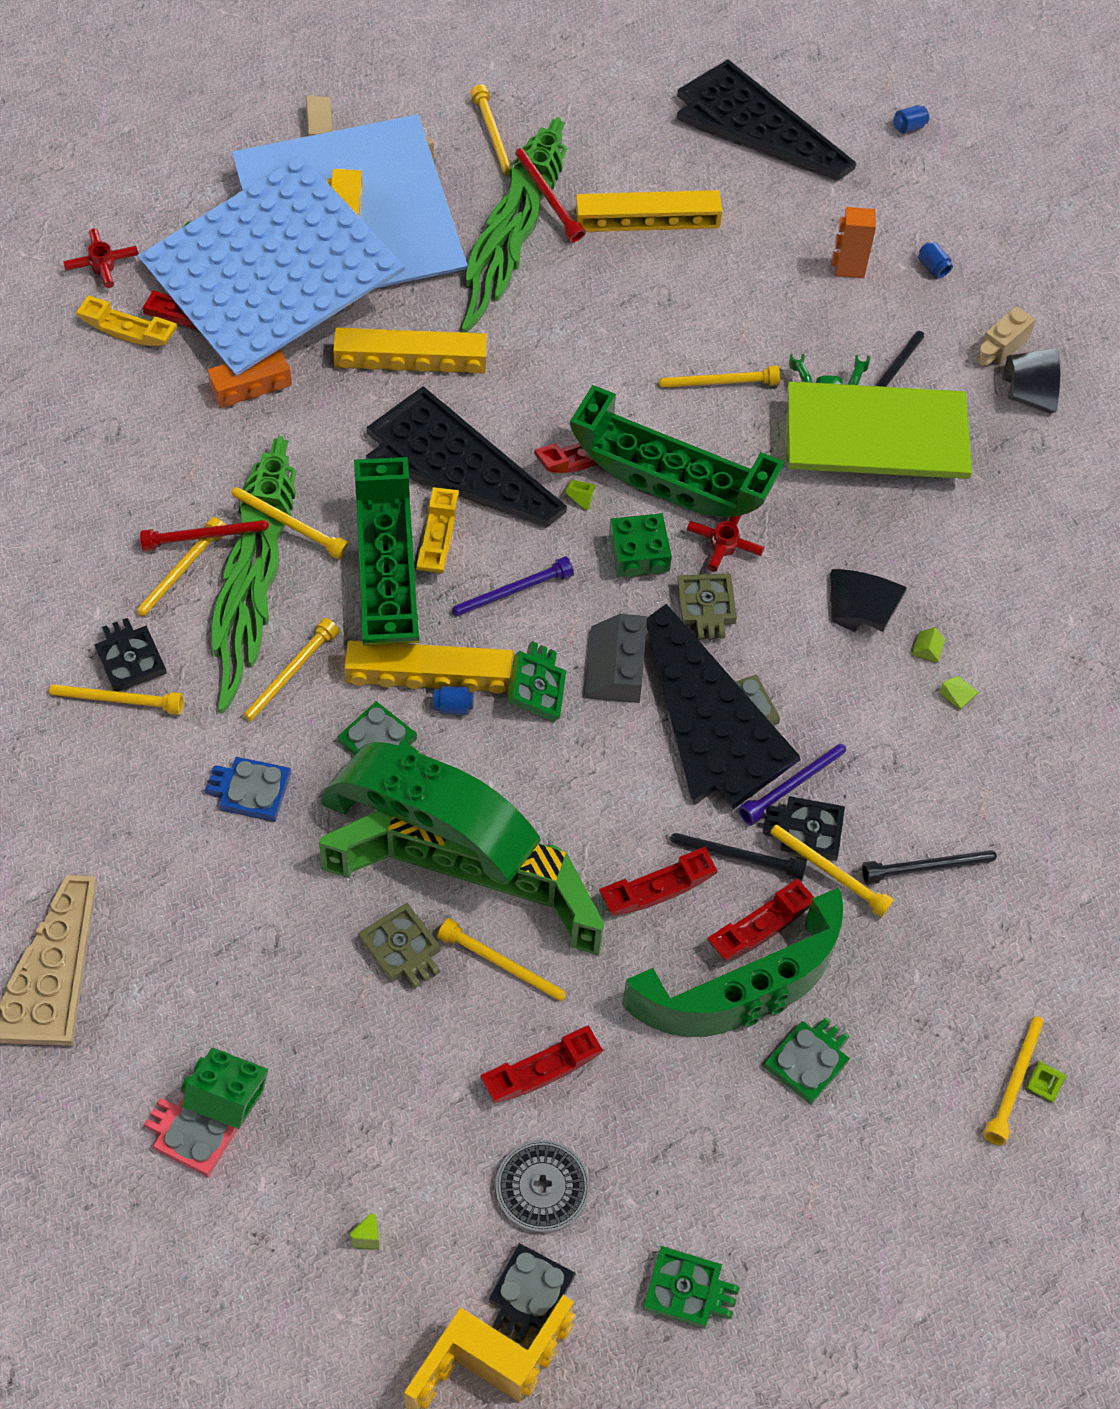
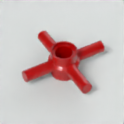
M92 228L88 232L92 243L88 248V256L63 261L64 267L68 271L91 266L94 273L101 275L104 287L112 288L114 282L111 271L114 269V261L139 255L137 246H131L112 251L108 243L101 241L98 229Z
M742 515L729 517L728 521L717 524L715 529L693 521L689 522L687 531L710 538L712 541L714 553L707 566L708 570L716 572L723 556L733 554L736 548L762 556L765 546L740 538L737 525Z

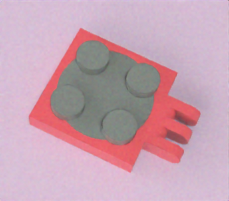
M160 1098L157 1106L166 1112L163 1113L153 1109L150 1114L151 1117L160 1122L157 1124L147 1119L144 1123L145 1128L160 1135L153 1145L154 1150L209 1178L238 1129L183 1108V1099L176 1106Z

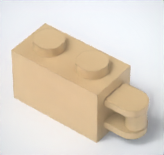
M1018 306L1014 307L986 331L980 347V353L977 357L978 363L987 366L993 361L998 365L1004 362L1007 356L1012 355L1030 339L1036 319Z

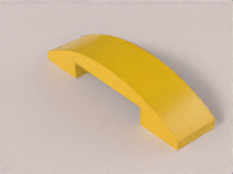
M90 295L86 297L76 312L79 318L98 330L121 340L140 345H166L178 327L177 323L155 316L152 321H148L114 310L110 302Z
M433 487L429 504V516L416 570L444 573L454 530L459 490Z

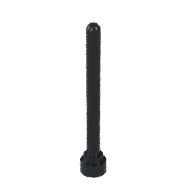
M923 331L915 332L875 386L887 387L924 338Z
M673 833L670 836V841L676 845L696 850L706 847L708 853L785 871L786 875L791 876V879H799L801 882L803 880L807 859L790 858L788 861L679 833Z
M993 850L889 865H883L876 861L863 862L862 876L866 885L879 884L880 880H884L887 876L993 862L997 858V853Z

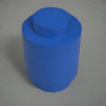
M920 105L898 110L893 119L894 127L902 134L923 128L929 122V112L925 106Z
M928 242L920 248L918 259L933 276L936 275L937 278H943L952 270L951 258L937 242Z
M442 686L441 689H434V711H440L441 714L468 715V710H473L474 693H469V687Z

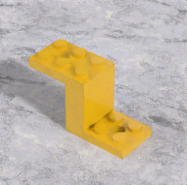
M565 1295L561 1297L528 1350L460 1307L405 1390L406 1409H428L437 1394L434 1391L440 1380L445 1382L455 1367V1364L452 1363L453 1360L518 1403H520L524 1395L530 1397L539 1383L540 1369L542 1366L548 1369L557 1354L555 1349L559 1339L565 1341L574 1327L573 1321L576 1317L573 1313L574 1301Z

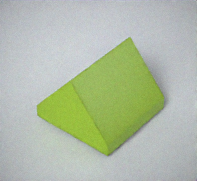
M936 627L919 632L912 653L913 656L935 663L939 662L945 639Z
M370 1213L350 1233L351 1245L354 1248L380 1250L377 1218L374 1213Z

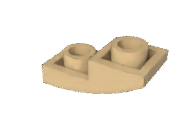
M306 96L308 136L332 132L330 97Z

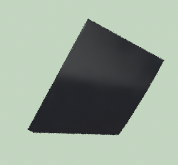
M1053 348L1007 356L1002 380L1011 383L1008 399L1050 414L1057 412L1061 376L1058 350Z
M832 569L830 572L831 622L853 632L857 631L861 622L884 632L904 597L907 587L864 572Z

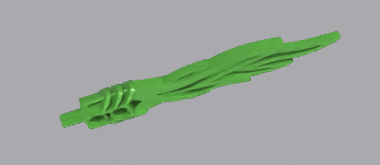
M560 117L552 119L548 129L540 127L537 135L531 137L528 143L522 147L551 189H554L560 175L559 172L563 169L562 160L567 152V147L562 144L563 133H561L565 122H562ZM516 158L509 173L510 177H512L510 192L492 211L487 220V229L477 240L469 259L466 287L470 288L473 285V294L462 325L463 333L470 331L485 313L490 301L492 281L497 270H499L495 300L498 301L503 296L510 283L514 268L516 270L519 269L522 244L533 233L537 225L539 203L544 198V195L518 158ZM524 194L526 197L523 213L519 212L514 217L520 206L522 195ZM530 214V217H529V219H528L526 225L524 226V223H525V221H526L528 215ZM508 241V268L506 277L503 280L504 255L501 247ZM493 258L486 276L484 299L479 309L475 312L479 297L480 275Z
M278 436V439H273L271 452L262 453L261 461L253 465L251 475L245 481L243 490L291 516L290 510L293 509L294 505L292 499H295L296 496L294 488L296 469L289 466V456H286L289 441L284 440L282 436ZM242 501L238 509V513L241 514L242 523L266 520L269 523V528L266 531L243 533L234 546L225 567V584L217 599L212 623L214 656H219L221 652L223 659V680L219 701V711L221 714L228 709L241 684L243 677L242 643L246 629L248 632L249 666L253 667L258 658L262 643L263 623L265 625L269 623L267 593L279 569L277 540L285 527L284 524ZM257 533H259L262 539L261 558L258 557L251 567L256 549ZM269 554H271L269 567L265 576L266 562ZM250 591L257 627L255 643L252 635L249 609L244 604ZM224 607H225L224 614H223V618H222V622H221V617H222L223 609H224ZM239 613L235 633L237 668L235 679L229 689L231 668L228 637Z

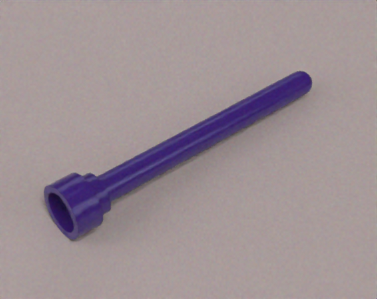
M567 556L555 560L551 568L453 606L452 613L455 616H459L556 577L557 579L562 578L564 580L574 576L572 564Z
M844 744L836 745L758 801H746L738 807L742 820L750 826L754 825L762 819L767 806L778 801L846 752V746Z

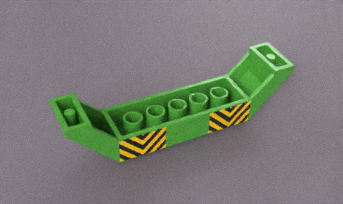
M376 811L326 834L320 839L319 848L322 870L350 878L352 872L390 857L554 908L571 937V947L599 956L604 923L567 852L562 851L555 845L538 844L508 884L484 874L476 851L380 811Z

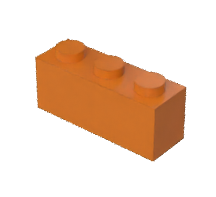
M846 207L844 217L839 218L838 232L841 233L836 234L835 249L837 251L832 252L831 266H835V276L865 278L876 230V209Z
M281 349L238 376L231 371L227 364L207 369L209 385L220 408L292 386L291 370Z

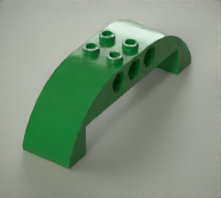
M595 385L591 386L570 420L571 430L581 447L598 465L611 475L639 490L683 508L710 516H740L758 509L764 504L785 464V461L760 452L750 469L614 414L616 394Z
M408 457L355 459L354 472L363 646L419 643Z
M372 742L359 748L325 789L321 800L323 806L344 815L358 802L474 850L478 854L484 874L508 884L541 841L539 834L522 813L507 799L481 780L458 768L413 750L385 742Z
M835 888L812 898L805 921V926L811 937L671 998L668 996L654 968H651L626 979L622 1002L625 1010L651 1028L684 1037H707L723 1034L743 1025L747 1028L759 1022L763 1016L768 1014L774 1016L783 1012L788 1005L799 1000L816 985L830 963L843 920V899L840 889Z

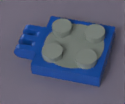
M235 757L232 768L213 766L211 771L213 775H210L208 783L211 785L206 786L205 793L221 797L220 811L276 822L291 776V768L241 757Z

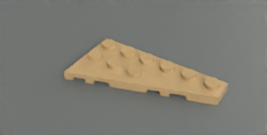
M66 875L50 904L51 909L44 922H41L36 930L37 934L31 946H28L6 985L7 990L0 1001V1043L73 1046L98 882L96 876Z

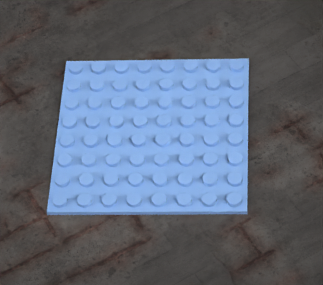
M418 114L232 151L242 191L300 155L312 165L326 182L328 178H332L333 169L362 170L363 191L360 218L405 266L404 271L377 288L465 270L468 267Z
M302 155L137 255L236 376L405 270V266Z

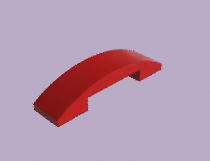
M555 443L534 450V454L545 469L553 473L575 472L598 465L579 443L560 448Z
M706 847L680 856L678 863L627 882L625 878L600 888L599 892L610 915H622L672 899L717 874L718 870Z
M796 879L776 892L774 899L734 925L731 923L727 924L709 936L707 941L725 962L731 961L760 946L790 925L810 908L812 898L815 897L799 879Z
M587 1025L563 1036L561 1042L513 1065H509L507 1062L481 1074L480 1078L493 1102H503L535 1091L570 1074L600 1055L603 1049L591 1028Z

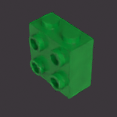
M663 513L610 518L609 538L617 577H635L643 574L670 572L672 554Z
M212 1047L205 1058L200 1057L198 1059L193 1075L186 1076L181 1087V1093H184L182 1107L240 1129L264 1092L269 1069Z

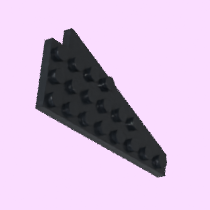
M729 59L680 87L677 91V97L688 105L677 112V119L681 122L730 139L738 145L749 146L837 180L855 170L856 162Z
M424 386L366 427L367 434L380 444L366 455V459L408 457L410 479L435 488L459 490V496L547 527L567 512V506Z
M667 603L647 617L646 626L692 802L696 805L717 790L734 810L801 760L800 755Z

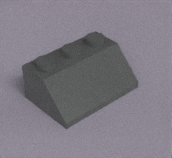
M618 614L591 626L585 698L640 703L647 616Z

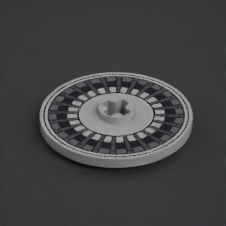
M536 1140L518 1146L505 1157L497 1172L495 1190L502 1212L513 1224L529 1232L552 1233L568 1227L581 1215L588 1201L590 1183L586 1167L575 1152L554 1141ZM539 1180H545L546 1185L551 1186L546 1188L545 1193H541L539 1187H534L539 1184Z

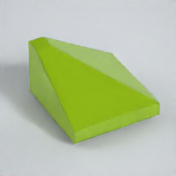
M572 479L565 493L583 509L589 510L596 485Z
M957 675L942 684L940 694L961 710L978 695V691Z
M1039 1060L1026 1089L1054 1103L1067 1075Z

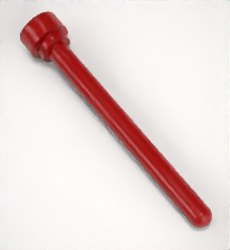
M518 148L515 151L517 158L564 224L567 239L570 243L581 240L585 236L586 230L581 223L571 219L522 148Z
M266 520L166 533H159L153 529L140 531V541L144 552L156 550V547H160L161 544L266 531L269 528V523Z

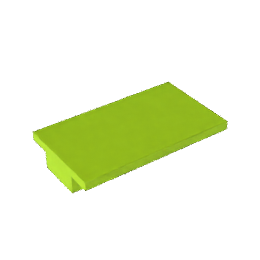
M788 382L785 449L789 469L970 479L972 465L966 391Z

